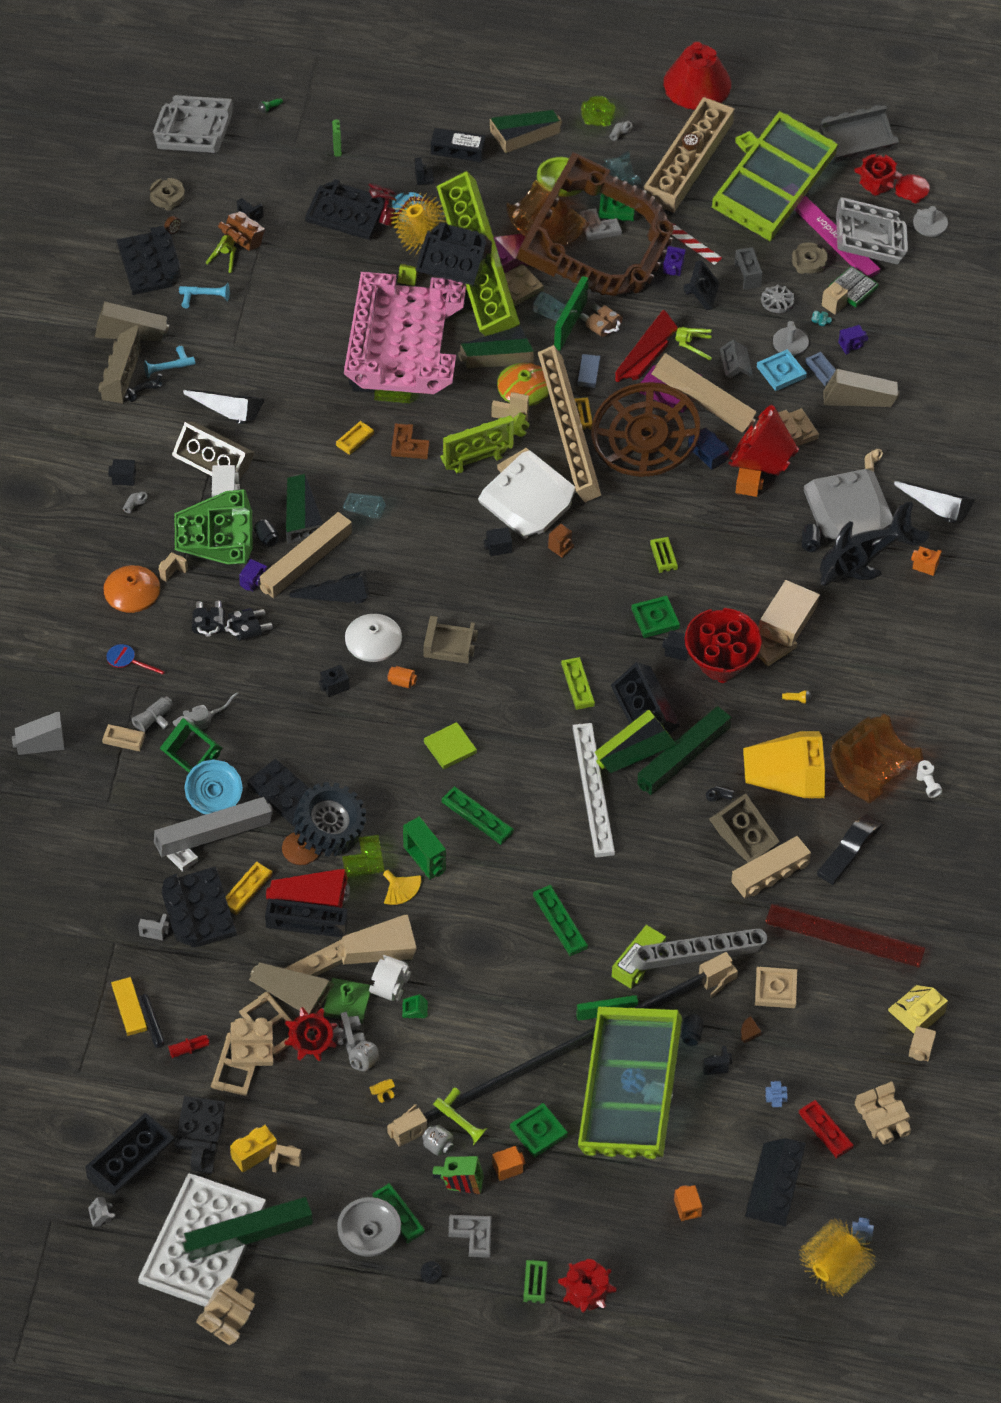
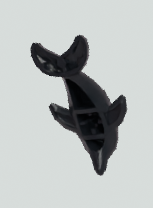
M904 502L899 506L888 529L870 530L852 535L854 522L849 521L838 534L835 546L822 559L819 568L821 573L820 584L827 586L831 582H839L849 577L858 580H872L880 576L881 571L868 566V564L895 541L909 545L924 543L929 538L930 533L918 530L911 525L913 502Z

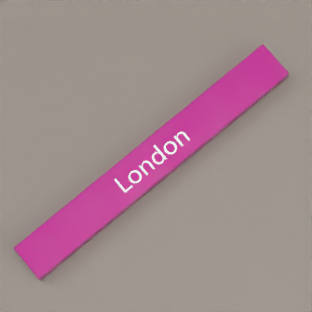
M791 184L782 190L795 196L799 189L794 184ZM804 196L795 208V211L852 267L869 278L880 273V268L869 257L837 249V226L807 196Z

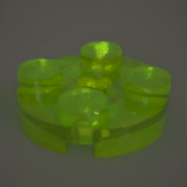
M603 96L590 97L589 101H584L581 106V116L584 119V123L597 126L610 125L615 116V105L613 102L611 104L609 99Z

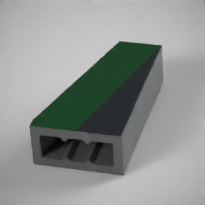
M305 474L287 478L286 536L287 543L289 544L305 540L323 525Z

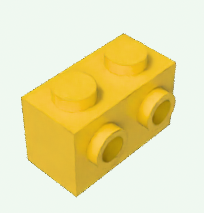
M266 1125L261 1128H255L246 1137L239 1138L230 1146L231 1158L243 1173L270 1157L271 1152H275L277 1140Z

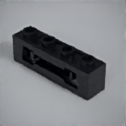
M268 899L265 923L266 928L342 938L346 934L348 909ZM280 906L286 907L285 911L281 910ZM324 911H325V912H331V913H337V916H336V917H331V916H330V913H326V916H325L323 913H324Z

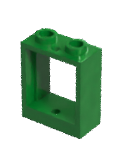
M182 718L160 749L187 772H190L193 767L176 752L192 731L210 745V748L198 764L203 761L218 759L223 748L191 721Z
M420 816L403 825V847L429 880L441 876L446 871L445 847Z

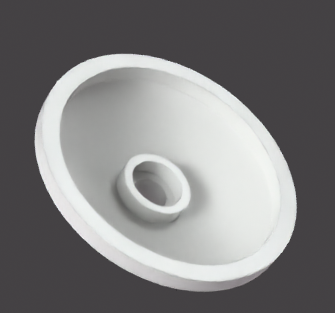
M366 614L350 623L345 633V642L348 650L355 657L368 662H378L390 658L399 650L402 642V633L400 627L393 619L381 614Z

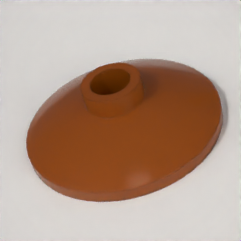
M293 832L283 841L282 853L284 857L296 865H307L314 862L319 857L318 854L314 853L316 849H306L307 843L305 841L302 843L304 845H298L301 844L298 840L300 834L295 835Z

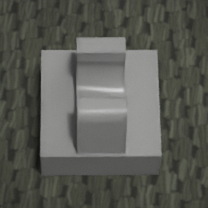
M97 1197L88 1207L92 1226H101L104 1222L111 1221L115 1216L114 1213L108 1212L112 1204L106 1202L105 1197Z

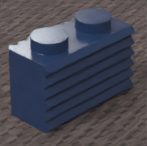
M705 427L700 431L699 440L693 452L713 470L716 466L728 460L729 448L726 443L719 441L713 431H709ZM695 435L688 438V448L691 447Z

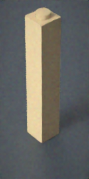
M666 353L651 373L667 385L680 390L692 401L742 433L755 422L753 418L756 414L755 410Z
M337 512L260 576V589L262 592L269 594L273 598L276 597L352 534V522Z

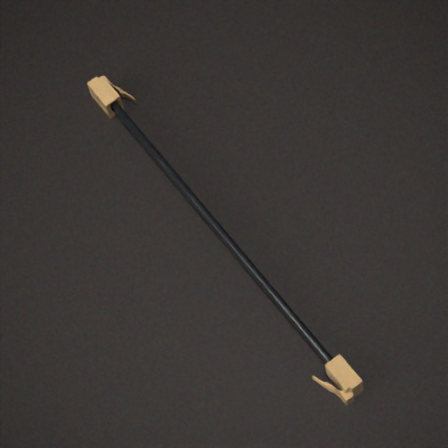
M725 952L701 964L699 975L634 1008L655 1009L702 984L707 990L718 985L710 995V998H712L727 983L737 979L738 971L734 965L732 966V959ZM606 1025L605 1033L619 1026ZM595 1027L457 1096L450 1107L455 1110L594 1040ZM415 1104L400 1118L387 1126V1133L391 1139L394 1138L400 1147L422 1136L427 1129L428 1123L445 1114L437 1107L423 1114L419 1108L416 1109Z

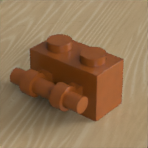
M237 212L228 215L226 224L220 222L218 225L222 233L231 236L236 243L248 251L261 245L265 229L247 217L245 213Z

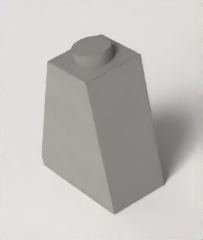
M55 712L15 728L12 744L13 748L17 747L18 755L64 750L60 712Z

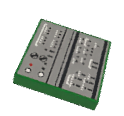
M852 266L831 283L836 282L848 290L847 302L855 308L877 290L879 285Z

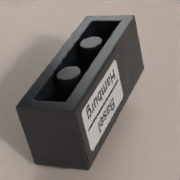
M439 128L434 129L431 139V155L475 162L482 161L485 150V135Z

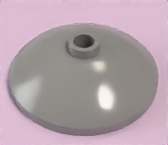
M373 1197L357 1199L348 1204L341 1212L337 1224L338 1235L343 1245L355 1254L361 1256L380 1255L391 1249L397 1242L401 1232L400 1217L395 1208L382 1199ZM367 1232H372L373 1234H372V1235H367L366 1233H367Z

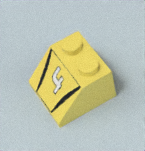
M916 985L892 1005L888 1011L915 1033L916 1026L927 1029L945 1014L948 1000L932 987Z

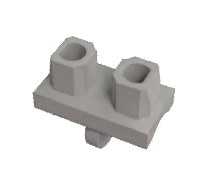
M347 1012L341 1013V1028L339 1025L334 1028L331 1039L337 1041L338 1045H342L344 1039L349 1054L352 1048L359 1042L365 1041L362 1032L352 1034V1030L360 1029L359 1016L348 1017Z

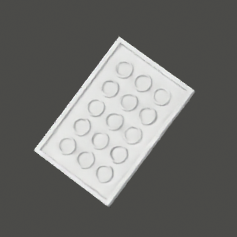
M188 1173L138 1278V1283L206 1306L215 1289L228 1278L233 1277L247 1244L191 1261L189 1253L185 1254L182 1247V1242L185 1241L184 1233L263 1210L266 1205V1199Z

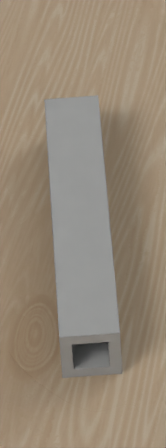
M264 797L157 829L154 831V844L161 857L270 824L273 809L270 803L267 804Z

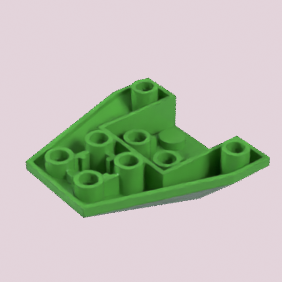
M246 490L225 491L175 513L176 551L227 565L247 563L253 549L252 510Z

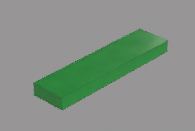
M455 786L442 798L443 804L500 845L514 833L512 827Z
M548 885L534 891L533 897L569 956L588 949L587 943L552 886Z

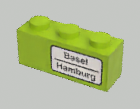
M646 925L612 966L611 977L630 989L636 983L639 984L646 970H639L633 966L632 958L641 946L666 942V936ZM639 955L642 960H647L644 956Z

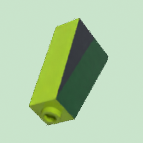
M648 710L594 753L598 757L596 762L601 769L606 768L609 773H612L672 747L676 743L652 712Z

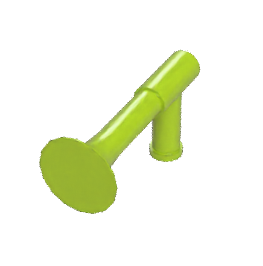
M453 1088L444 1101L438 1097L433 1105L464 1128L472 1136L474 1145L487 1128L479 1129L474 1127L450 1107L457 1096L461 1094L457 1088Z

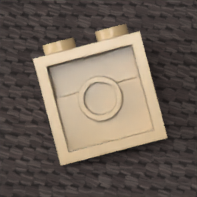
M802 408L790 413L787 410L779 412L797 446L819 438L818 431Z
M239 1018L235 1022H231L232 1066H273L272 1021L267 1022L265 1018H258L255 1022H247L246 1019Z

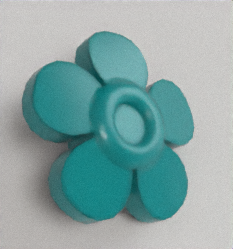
M814 311L811 318L814 323H818L820 326H826V324H830L832 321L828 317V313L824 311L821 314L818 311Z

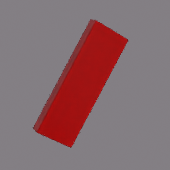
M816 1100L799 1110V1115L836 1159L853 1149L852 1142Z

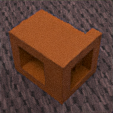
M560 524L549 534L548 548L563 558L574 548L572 531Z

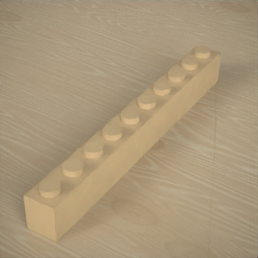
M553 345L538 352L575 489L582 500L587 502L601 496L563 357Z

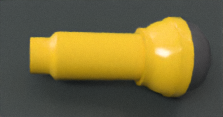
M806 690L799 693H782V699L799 701L804 704L809 703L812 698L811 693Z

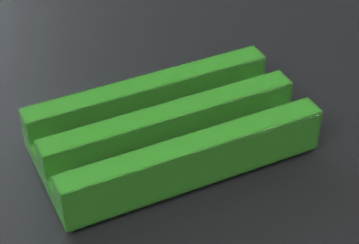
M333 120L334 155L337 157L341 156V132L339 120Z
M526 1260L523 1302L532 1300L534 1303L536 1301L545 1303L548 1261ZM530 1266H535L533 1294L529 1295ZM539 1266H543L541 1295H537Z

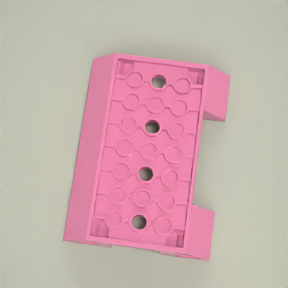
M361 272L344 374L364 389L435 394L453 382L456 355L440 354L445 319L464 306L466 284L443 278H431L430 288L396 285V275Z

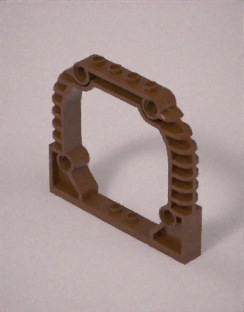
M573 152L523 241L516 259L553 277L557 273L562 278L571 280L574 284L575 282L579 283L582 276L587 277L588 289L593 293L594 291L601 293L603 296L605 294L612 296L622 293L627 294L630 291L639 293L643 291L647 283H651L654 277L652 272H657L660 266L658 261L659 259L663 260L667 252L665 247L670 246L673 241L671 235L674 226L667 220V214L665 215L662 204H659L653 195L651 196L646 193V190L638 189L636 185L632 186L627 181L618 179L619 177L609 175V169ZM563 189L567 192L585 190L587 194L592 196L601 193L644 215L651 225L648 231V239L651 244L641 263L629 266L625 274L610 275L566 255L565 248L560 244L553 243L547 231L541 228L545 219H550L553 212L551 208H556L561 190Z

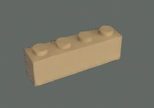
M796 836L734 870L731 882L745 899L749 896H755L760 890L773 886L778 880L789 877L794 871L807 867L810 863L811 852L800 838Z

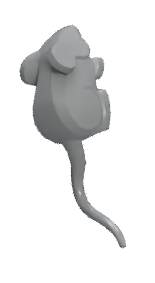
M238 692L232 695L224 706L209 712L205 705L192 708V712L188 710L183 711L184 716L174 720L173 725L177 726L181 719L185 718L199 729L207 728L211 723L213 715L226 709L232 699L238 695ZM192 731L190 736L195 735V732Z

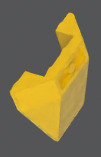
M800 731L743 748L745 783L802 798L825 797L823 741L819 731Z

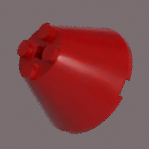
M694 42L683 51L668 69L664 77V87L667 96L674 103L684 108L695 110L703 97L718 103L724 102L731 91V79L717 56L716 50L700 42Z
M771 404L758 416L759 420L755 427L751 425L730 457L733 461L728 462L730 466L757 470L777 476L789 466L790 462L788 460L791 456L794 457L799 447L794 442L775 406Z
M729 608L716 611L710 609L698 614L691 620L685 633V646L691 658L701 668L702 672L720 683H726L756 659L761 649L762 640L758 626L749 616Z

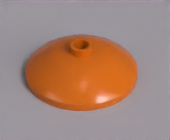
M130 565L121 567L113 571L104 583V596L109 605L116 610L127 613L140 612L149 608L156 602L160 594V583L157 576L151 570L142 566Z

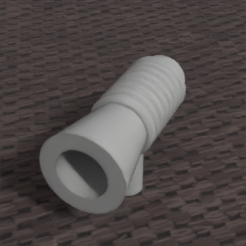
M167 696L165 698L161 697L147 708L145 712L133 717L132 723L138 731L145 732L156 721L163 729H166L170 724L162 716L171 710L173 706L172 700Z

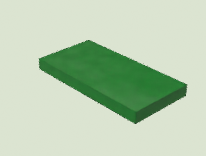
M581 277L555 324L554 346L559 351H561L587 303V277Z

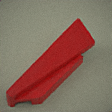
M664 309L616 370V382H620L624 378L638 380L668 346L667 339L678 330V327Z

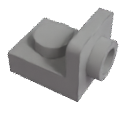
M167 914L162 915L160 923L151 919H140L138 925L139 935L163 941L165 933L168 934L170 930Z

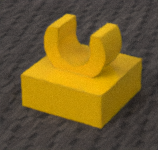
M392 1079L384 1080L369 1087L372 1095L378 1094L377 1099L380 1103L384 1102L383 1094L385 1092L388 1093L390 1099L394 1098V1093L390 1090V1088L395 1087Z

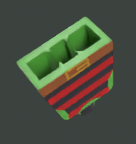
M447 1157L444 1167L434 1166L433 1178L444 1179L447 1189L481 1194L484 1174L478 1157Z

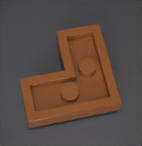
M395 423L391 456L428 459L429 440L412 439L413 425Z

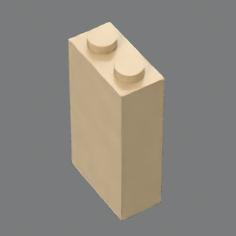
M785 580L760 619L758 625L760 635L791 648L815 611L820 594Z

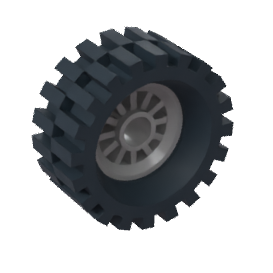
M324 782L322 787L318 783L314 785L313 789L309 788L306 790L305 795L303 794L294 813L293 826H296L294 829L295 835L300 834L299 842L301 844L304 841L307 843L306 849L314 848L316 849L315 854L320 855V852L323 851L325 856L330 857L332 852H334L335 856H339L342 850L346 853L350 847H354L366 823V817H364L366 809L361 808L363 802L361 799L356 800L357 794L354 791L351 794L348 792L349 787L344 786L341 789L339 788V783L334 782L333 786H330L329 782Z

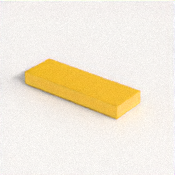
M256 862L226 895L231 913L237 916L273 875L270 869Z
M131 977L111 982L127 1036L147 1031Z

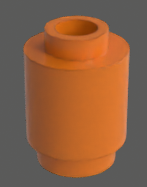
M399 666L391 667L388 673V681L393 685L410 689L411 686H415L417 675L411 669Z

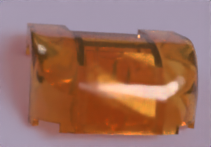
M882 714L881 717L870 719L868 716L832 745L830 753L833 769L842 785L849 792L868 803L879 797L883 793L882 787L906 768L911 771L924 760L921 748H910L897 737L892 727L891 718L886 714Z

